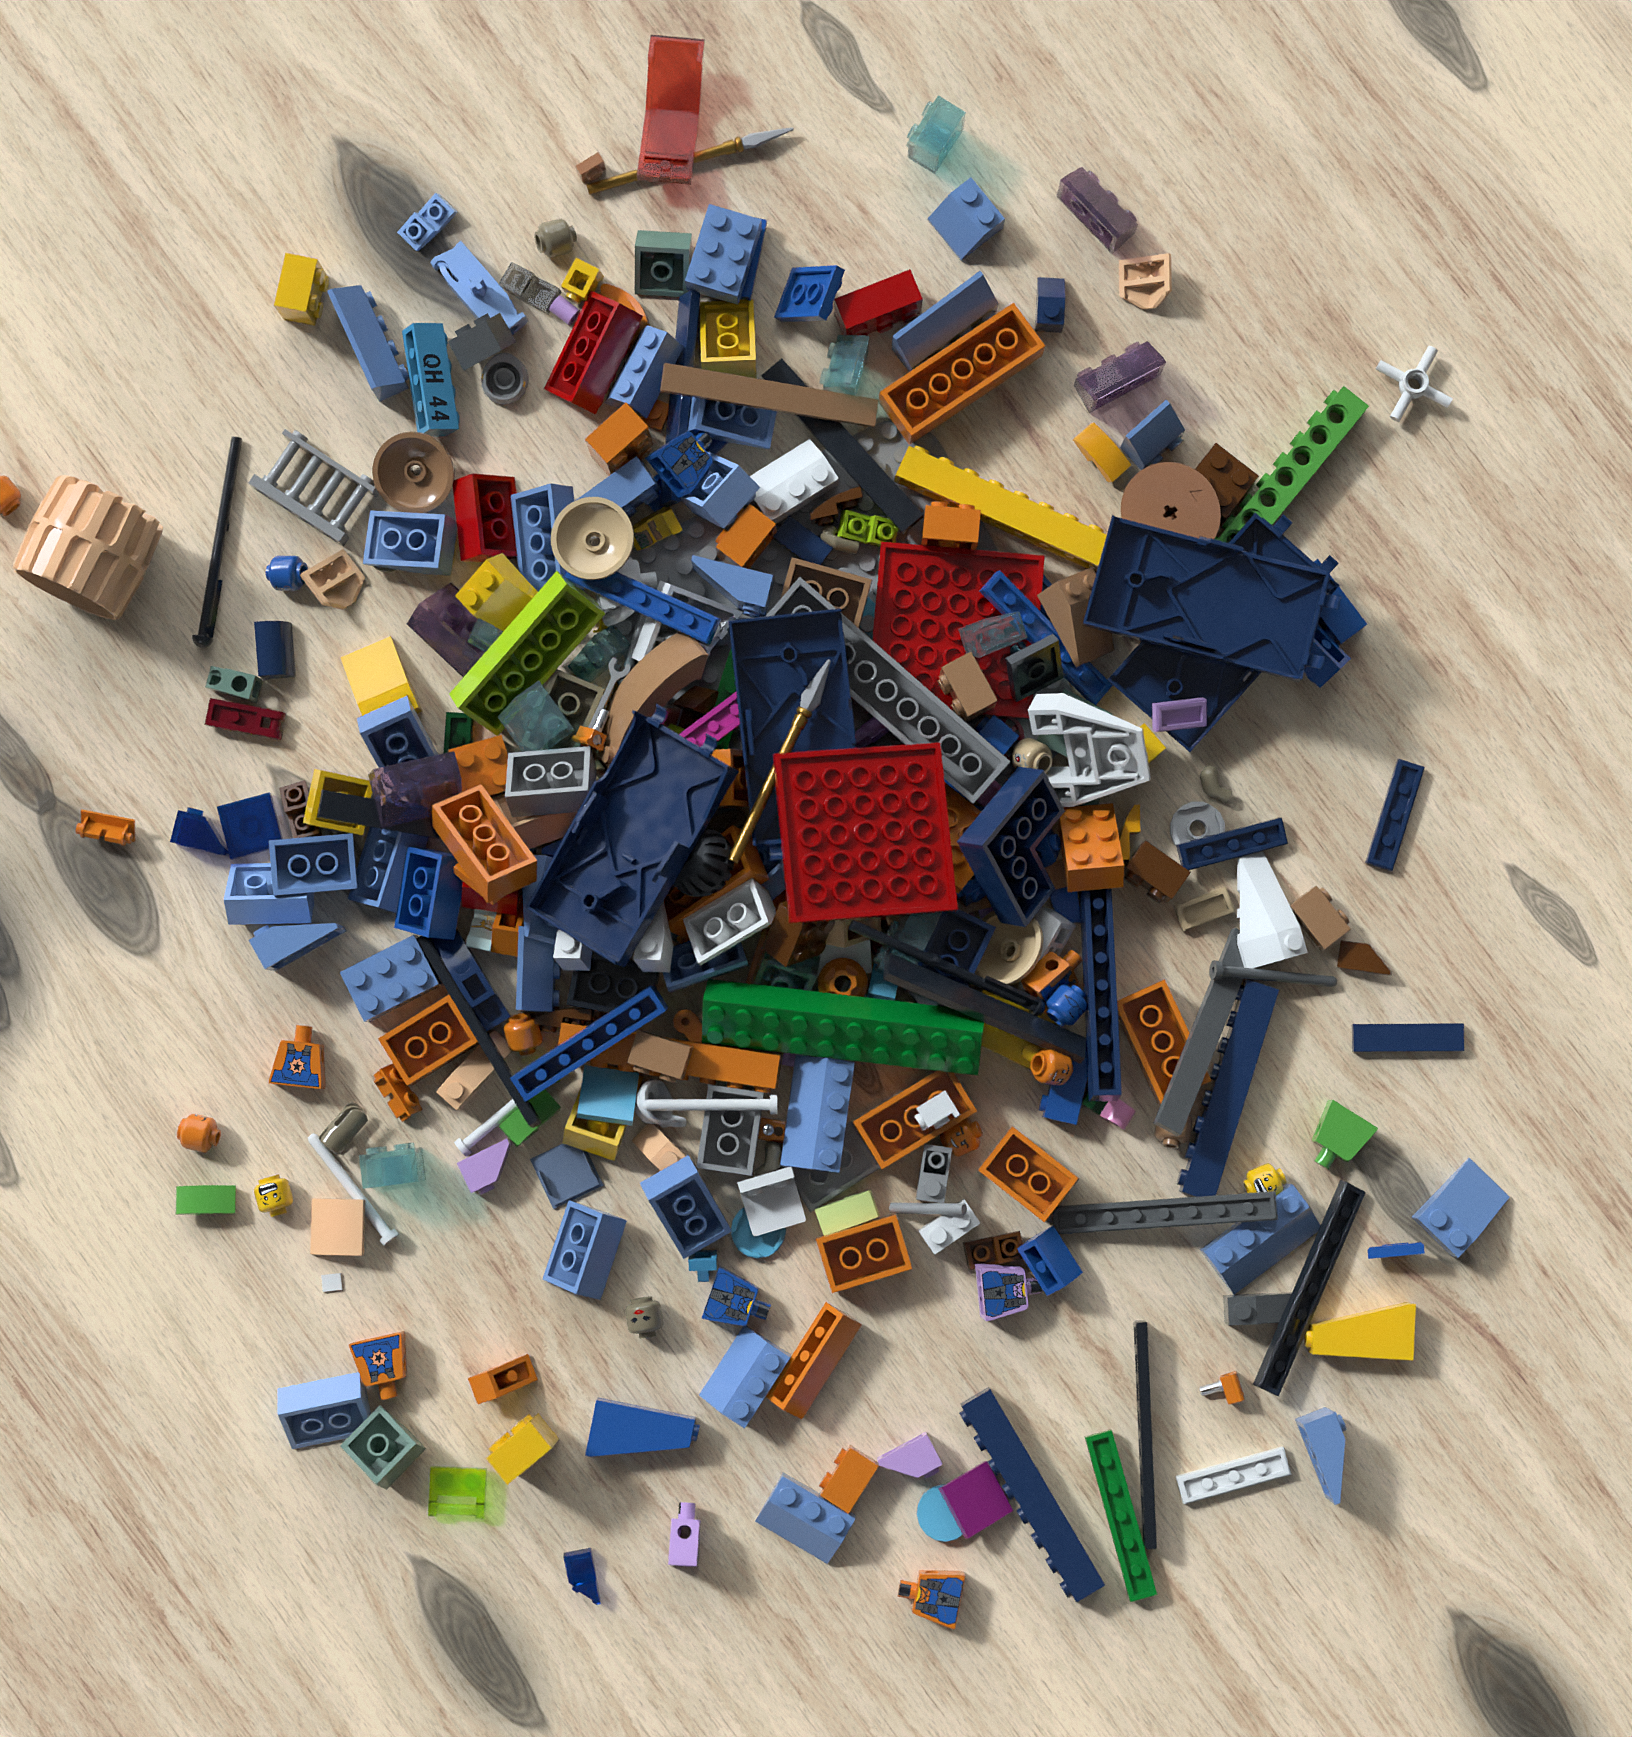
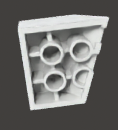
M660 581L657 587L658 591L721 619L710 645L696 639L706 651L708 657L719 639L722 640L728 632L729 621L738 619L743 613L663 581ZM647 616L631 658L640 661L663 641L681 631Z

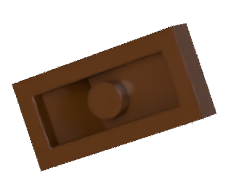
M694 685L674 701L673 705L683 710L678 726L687 729L714 709L719 692Z

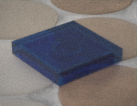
M270 792L217 806L231 860L269 850V840L283 839Z

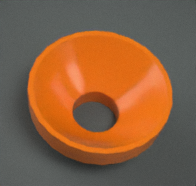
M833 959L819 973V992L864 997L867 992L868 978L866 972L858 962L852 959ZM840 975H846L851 980V987L846 992H840L834 986L835 979Z

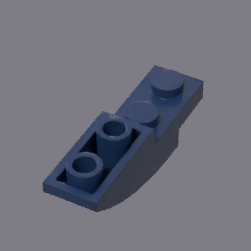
M457 928L454 940L430 938L460 991L487 1031L511 1017L484 974L479 962L470 948L466 946V942Z

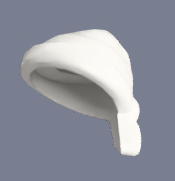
M649 1079L645 1081L637 1092L634 1112L642 1122L659 1124L662 1128L670 1126L686 1127V1119L672 1115L673 1111H646L643 1109V1101L647 1099H672L670 1091L661 1080Z

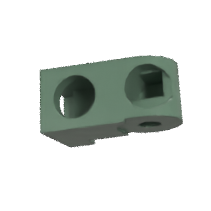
M211 666L205 688L257 704L263 680L255 675Z

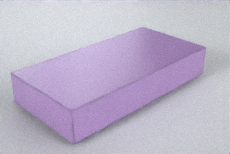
M1203 697L1152 703V730L1155 732L1207 726V699Z

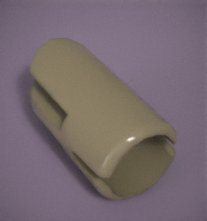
M354 1102L348 1103L320 1134L319 1140L335 1154H341L353 1140L354 1136L367 1123L368 1118L358 1104Z

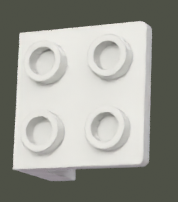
M792 1167L737 1182L753 1236L806 1221Z

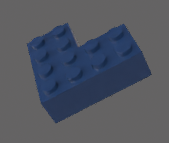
M1018 767L957 841L1000 923L1026 927L1056 890L1035 850L1037 845L1065 812L1044 770Z

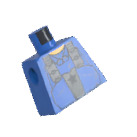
M687 431L649 454L645 459L674 494L680 498L695 489L713 463L712 457L706 451L712 444V439L705 432H700L695 437L691 432Z
M720 1266L702 1319L746 1326L750 1315L766 1320L771 1304L756 1299L759 1290L758 1286Z

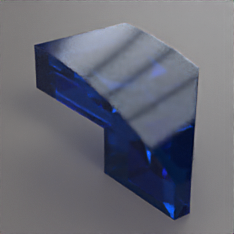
M586 1548L565 1552L563 1558L568 1582L572 1585V1590L590 1598L595 1605L601 1604L592 1549Z

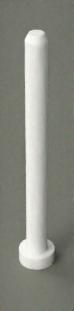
M770 1095V1099H647L643 1101V1109L646 1111L770 1110V1114H777V1095Z
M513 1099L464 1140L459 1138L454 1142L466 1157L472 1153L471 1147L518 1109Z
M315 1133L311 1134L308 1137V1142L352 1199H365V1216L382 1236L379 1241L383 1246L391 1242L399 1235L395 1228L390 1230L330 1150L319 1140V1136Z

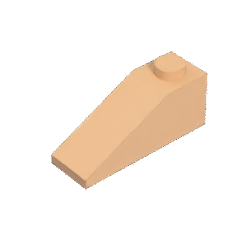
M494 1030L490 1036L503 1058L506 1059L512 1051L508 1048L506 1039ZM480 1045L436 1091L456 1110H461L495 1072L494 1067Z

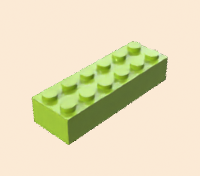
M556 571L449 693L450 697L459 710L498 736L600 621L605 612L595 599L560 572Z

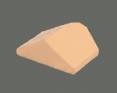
M1170 253L1119 260V296L1141 309L1157 308L1172 291Z
M344 549L300 575L322 605L341 610L355 603L365 580V576Z

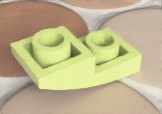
M871 1189L815 1209L823 1235L844 1230L880 1216Z

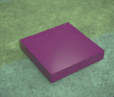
M987 1461L981 1462L939 1488L965 1539L972 1537L1013 1511Z

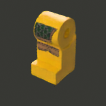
M663 507L632 525L634 547L637 551L642 550L671 534L675 535L683 531L670 507Z

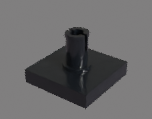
M1054 634L1026 647L1024 642H1018V646L1015 644L1011 647V655L1005 658L1010 693L1016 702L1063 679L1059 640Z

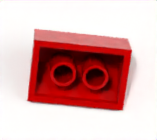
M472 473L454 480L453 495L461 561L485 562L486 559L501 553L507 559L517 558L511 495L517 493L515 477Z

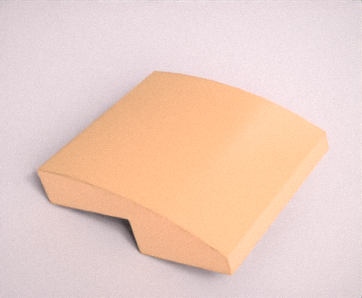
M312 1198L310 1254L363 1256L365 1199Z

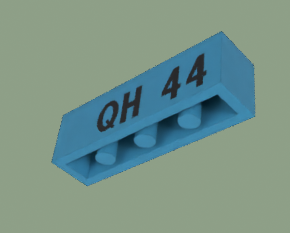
M412 323L402 331L417 432L429 436H449L459 429L460 417L455 406L456 391L451 380L452 365L447 354V335L444 332L443 323Z

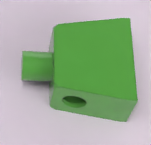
M1328 1100L1312 1138L1314 1143L1322 1147L1314 1162L1329 1170L1336 1157L1344 1162H1349L1378 1128L1335 1100Z

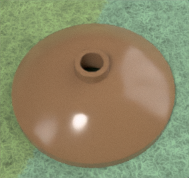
M410 431L391 437L379 448L374 458L372 475L379 495L391 507L401 512L425 513L438 507L448 497L454 483V466L448 451L438 440L421 432ZM414 465H418L421 468V474L414 473Z

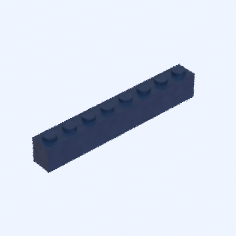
M1112 888L1079 891L1084 993L1086 994L1084 999L1087 1003L1085 1027L1089 1101H1117L1122 1095Z
M1244 980L1235 998L1237 1000L1235 1010L1230 1011L1225 1026L1229 1027L1227 1036H1222L1217 1050V1052L1221 1053L1218 1064H1213L1209 1075L1210 1079L1213 1080L1210 1090L1206 1089L1202 1097L1201 1105L1205 1106L1202 1117L1197 1116L1194 1123L1193 1132H1196L1194 1143L1189 1142L1186 1149L1185 1158L1188 1159L1186 1169L1180 1170L1176 1184L1180 1185V1192L1196 1197L1217 1194L1279 989L1251 980Z
M987 1387L960 1403L963 1411L959 1412L967 1427L973 1425L977 1435L973 1437L981 1451L987 1449L992 1459L987 1462L994 1474L997 1476L1001 1473L1006 1482L1002 1485L1005 1493L1010 1500L1015 1498L1020 1505V1508L1016 1510L1024 1525L1030 1522L1035 1531L1030 1535L1038 1549L1044 1547L1049 1557L1045 1561L1052 1573L1059 1572L1064 1580L1059 1584L1067 1598L1073 1596L1077 1603L1104 1587L1105 1583L991 1389Z

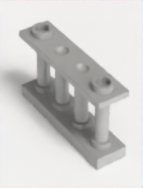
M284 429L282 434L290 443L267 476L264 475L263 478L254 474L249 484L267 498L344 547L349 539L344 532L346 529L344 525L366 492L375 497L379 495L376 487H374V481L364 474L361 477L355 475L306 443L308 438L300 432L294 430L291 433ZM301 448L313 457L290 491L286 490L283 493L276 488L278 485L276 482L298 449ZM323 462L335 470V472L313 505L309 504L306 508L299 503L301 499L299 496ZM346 477L358 486L336 519H332L329 523L321 517L323 515L321 511L343 478Z

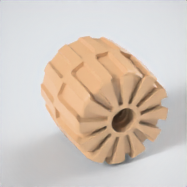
M58 476L28 526L13 563V569L16 574L32 585L64 602L100 617L117 620L123 615L146 574L162 535L163 526L159 524L160 522L154 516L145 514L146 511L136 504L122 503L123 497L111 491L103 492L98 485L85 480H79L76 477Z

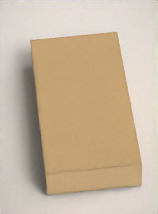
M1226 887L1173 906L1183 932L1235 913Z

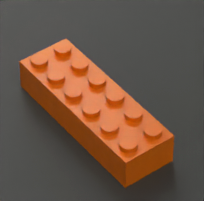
M1013 302L880 391L878 402L907 443L911 445L1042 357L1045 345Z

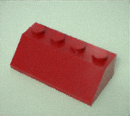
M590 291L544 389L596 415L599 407L603 404L604 396L610 384L615 379L616 371L622 359L627 354L629 344L639 329L643 315L614 300Z

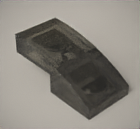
M513 262L510 263L499 282L502 289L548 315L551 304L562 293L558 287L538 278L533 272Z

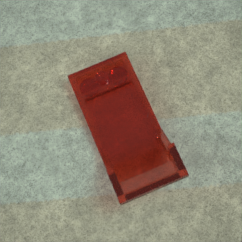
M662 35L650 36L646 109L637 180L691 185L700 119L705 39Z

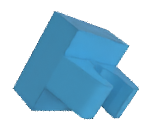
M699 1250L689 1256V1271H697L698 1282H709L710 1270H717V1250Z

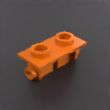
M81 809V823H78L76 826V834H80L82 838L88 837L98 840L101 836H105V841L125 846L126 843L131 844V842L136 841L135 820Z
M394 1064L381 1068L380 1071L373 1075L376 1079L374 1083L384 1098L391 1093L393 1094L394 1098L387 1103L396 1119L400 1118L401 1122L409 1119L411 1115L423 1110L417 1095L405 1084Z

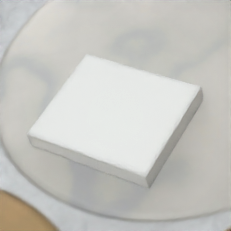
M341 1273L321 1275L323 1292L342 1290Z

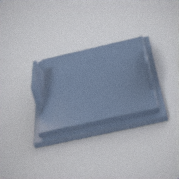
M561 1144L530 1159L553 1209L603 1186L590 1155L586 1151Z

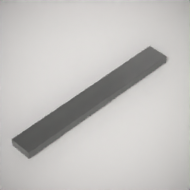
M1237 928L1231 930L1219 961L1224 966L1244 967L1237 945V934H1240V930ZM1222 977L1220 980L1211 979L1153 1123L1175 1136L1182 1134L1243 978Z
M1276 1191L1058 1206L1053 1212V1225L1058 1234L1278 1220Z

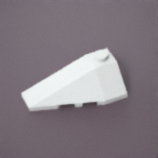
M1264 852L1237 858V891L1240 893V908L1237 909V918H1240V934H1237V945L1244 968H1256L1308 953L1300 925Z

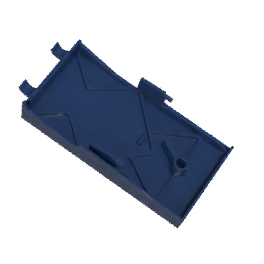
M656 704V711L651 718L635 710L632 711L634 717L632 725L608 770L601 779L594 781L526 906L531 912L612 963L624 967L739 772L712 756L718 744V740L706 733L705 742L699 747L663 726L668 711Z

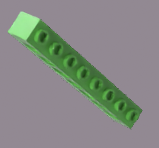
M1345 386L1339 392L1333 390L1324 401L1327 407L1322 413L1316 410L1307 422L1310 425L1309 429L1304 434L1301 431L1298 432L1290 442V445L1293 446L1288 454L1284 452L1280 454L1272 464L1276 467L1271 475L1265 473L1256 484L1259 490L1254 496L1248 494L1239 505L1242 509L1237 517L1231 514L1222 525V528L1225 529L1223 534L1219 538L1215 536L1214 539L1226 542L1228 537H1235L1245 525L1243 518L1246 516L1252 517L1255 513L1273 525L1364 414L1369 405ZM1329 413L1339 414L1341 423L1331 422ZM1312 434H1321L1324 437V444H1316L1312 440ZM1295 455H1304L1308 463L1306 465H1299L1295 461ZM1278 476H1288L1291 484L1289 486L1281 485L1278 482ZM1261 496H1270L1273 499L1274 505L1272 507L1264 506L1260 500Z

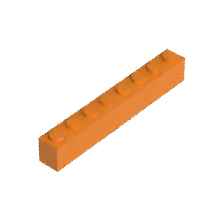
M562 1022L558 1045L588 1025ZM632 1032L589 1060L591 1061L590 1066L607 1068L608 1063L618 1065V1070L634 1072V1065L627 1062L636 1033ZM668 1038L694 1047L685 1077L678 1080L688 1081L689 1076L700 1077V1083L716 1085V1080L727 1081L726 1087L743 1089L744 1084L753 1085L754 1091L770 1093L771 1088H778L783 1055ZM650 1070L649 1074L646 1075L660 1076L661 1073Z

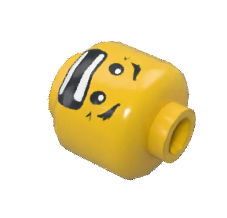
M1266 1163L1248 1171L1246 1180L1243 1183L1247 1193L1276 1191V1195L1284 1190L1283 1185L1287 1184V1181L1280 1168L1275 1170L1271 1164Z
M279 1174L258 1180L259 1185L254 1188V1195L259 1211L262 1213L269 1212L271 1217L287 1213L286 1207L293 1203L288 1180L280 1178Z

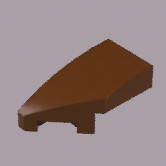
M1340 941L1337 968L1392 976L1390 968L1387 967L1370 944Z

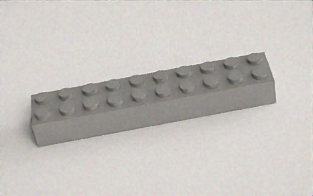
M799 577L766 616L836 608ZM842 614L850 696L906 745L940 742L944 778L968 800L974 803L1010 761Z

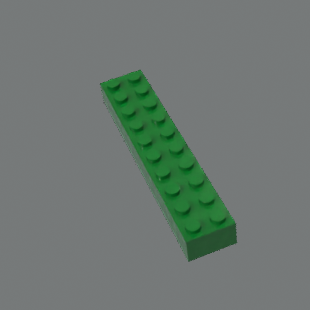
M708 979L703 998L702 1043L977 1076L979 1073L984 1022L952 1008Z

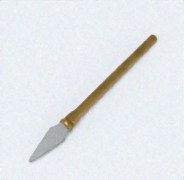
M794 128L751 133L742 138L735 137L734 140L731 139L714 147L586 184L590 195L725 154L730 155L737 153V151L742 153L744 149L756 148L793 131Z
M828 659L802 693L800 707L796 710L798 714L794 716L790 731L779 753L792 752L801 731L804 730L809 721L808 719L812 717L813 710L820 704L831 660ZM774 764L730 853L729 859L737 864L776 785Z

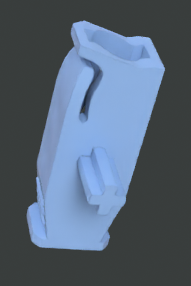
M462 241L458 242L453 249L434 257L430 262L435 271L440 269L448 286L476 319L487 313L490 318L501 313L512 335L528 322L523 312L518 314L507 293ZM447 269L450 270V272L452 273L453 278L449 275Z

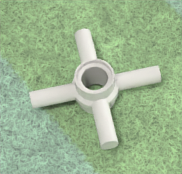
M1428 346L1417 368L1410 369L1405 373L1382 360L1379 361L1375 370L1398 381L1399 390L1402 394L1390 415L1392 420L1400 422L1411 400L1420 398L1423 395L1446 408L1450 405L1453 398L1430 387L1429 378L1426 374L1438 352L1436 348ZM1408 379H1416L1420 384V389H1412L1408 384Z

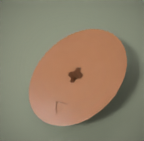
M1162 462L1150 465L1138 472L1130 480L1123 493L1121 501V518L1196 538L1202 536L1214 539L1219 529L1221 513L1215 490L1202 474L1184 464Z

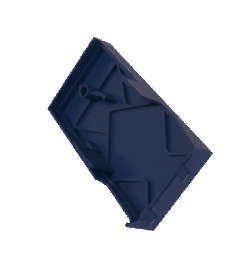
M1255 513L1229 542L1230 544L1244 547L1243 551L1321 570L1332 571L1339 564L1329 555L1318 566L1289 541L1283 533L1293 522L1284 514L1272 526L1267 520ZM1329 576L1330 581L1326 592L1330 595L1340 586L1331 579V576ZM1141 641L1107 680L1151 719L1152 703L1202 697L1207 699V726L1166 731L1186 750L1191 752L1262 672Z
M1112 515L1083 626L1299 682L1303 679L1306 666L1322 669L1325 657L1311 654V647L1322 607L1338 609L1341 597L1326 593L1331 571L1260 556L1243 551L1244 547L1202 536L1196 538Z
M841 608L729 621L750 812L774 764L773 755L779 753L790 731L794 716L798 714L796 710L800 707L802 693L828 659L831 660L821 702L813 710L812 717L808 719L809 721L804 730L801 731L792 752L856 748ZM776 785L752 833L753 846L769 845L770 860L783 859Z

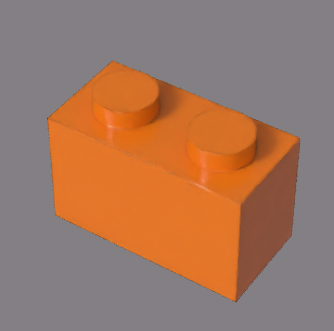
M852 1445L847 1450L844 1448L840 1450L834 1460L837 1466L833 1473L827 1472L819 1484V1487L822 1488L820 1496L848 1514L879 1467L878 1462Z

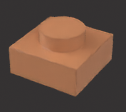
M599 152L575 166L577 175L583 183L588 180L594 181L603 174V171L606 170L604 160Z

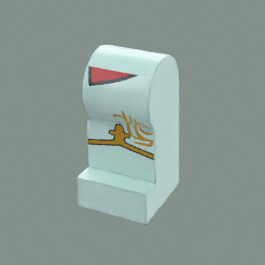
M475 909L466 946L491 952L492 927L497 912Z

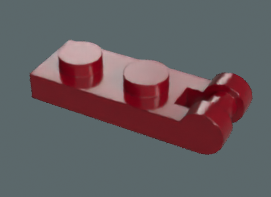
M210 698L204 725L281 740L282 731L280 729L282 721L285 722L286 713ZM264 718L271 719L269 729L262 727Z

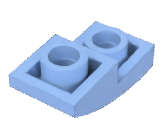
M435 193L419 213L414 212L397 233L416 251H419L458 212L440 194Z

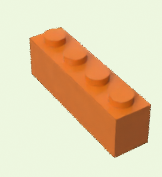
M825 1302L766 1398L783 1411L803 1419L862 1324L842 1310Z

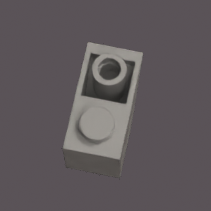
M924 1144L916 1192L917 1200L944 1203L952 1148Z

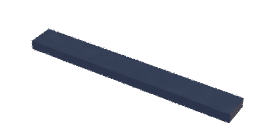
M690 290L679 297L675 339L684 347L675 365L694 367L700 292ZM670 393L665 444L688 431L691 397ZM662 479L659 505L670 507L679 503L681 497L678 498Z

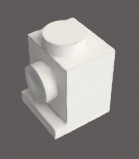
M943 1091L917 1107L916 1110L919 1114L915 1115V1118L922 1130L932 1125L937 1129L950 1121L948 1115L951 1113L954 1118L960 1114L946 1091Z

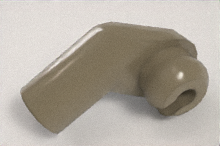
M825 525L823 527V533L820 536L826 544L838 551L850 554L857 553L859 548L858 541L836 536L838 530L835 526Z
M771 1141L765 1145V1163L753 1171L756 1177L778 1171L782 1167L780 1165L782 1147L777 1142Z

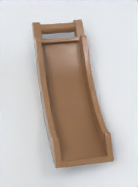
M683 632L676 633L643 657L623 679L606 708L609 715L602 730V733L607 735L603 744L604 750L598 751L593 749L592 752L597 766L596 775L599 779L607 771L603 763L609 768L632 725L634 718L633 710L651 718L656 711V704L664 707L682 688L692 681L702 678L708 654L694 637Z

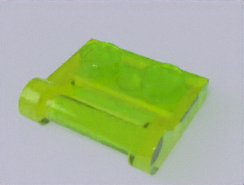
M432 1465L430 1467L428 1516L437 1517L438 1514L476 1516V1519H485L487 1468ZM439 1496L476 1497V1505L439 1503L438 1498Z

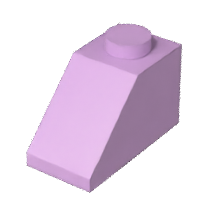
M509 1138L457 1163L471 1193L478 1191L479 1195H482L495 1188L493 1183L499 1181L512 1145Z
M926 1432L877 1457V1461L882 1467L917 1478L923 1475L925 1479L940 1471L938 1467L943 1465Z

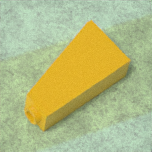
M1403 1302L1312 1323L1309 1326V1331L1307 1330L1304 1336V1345L1308 1347L1309 1353L1316 1355L1414 1360L1416 1304Z

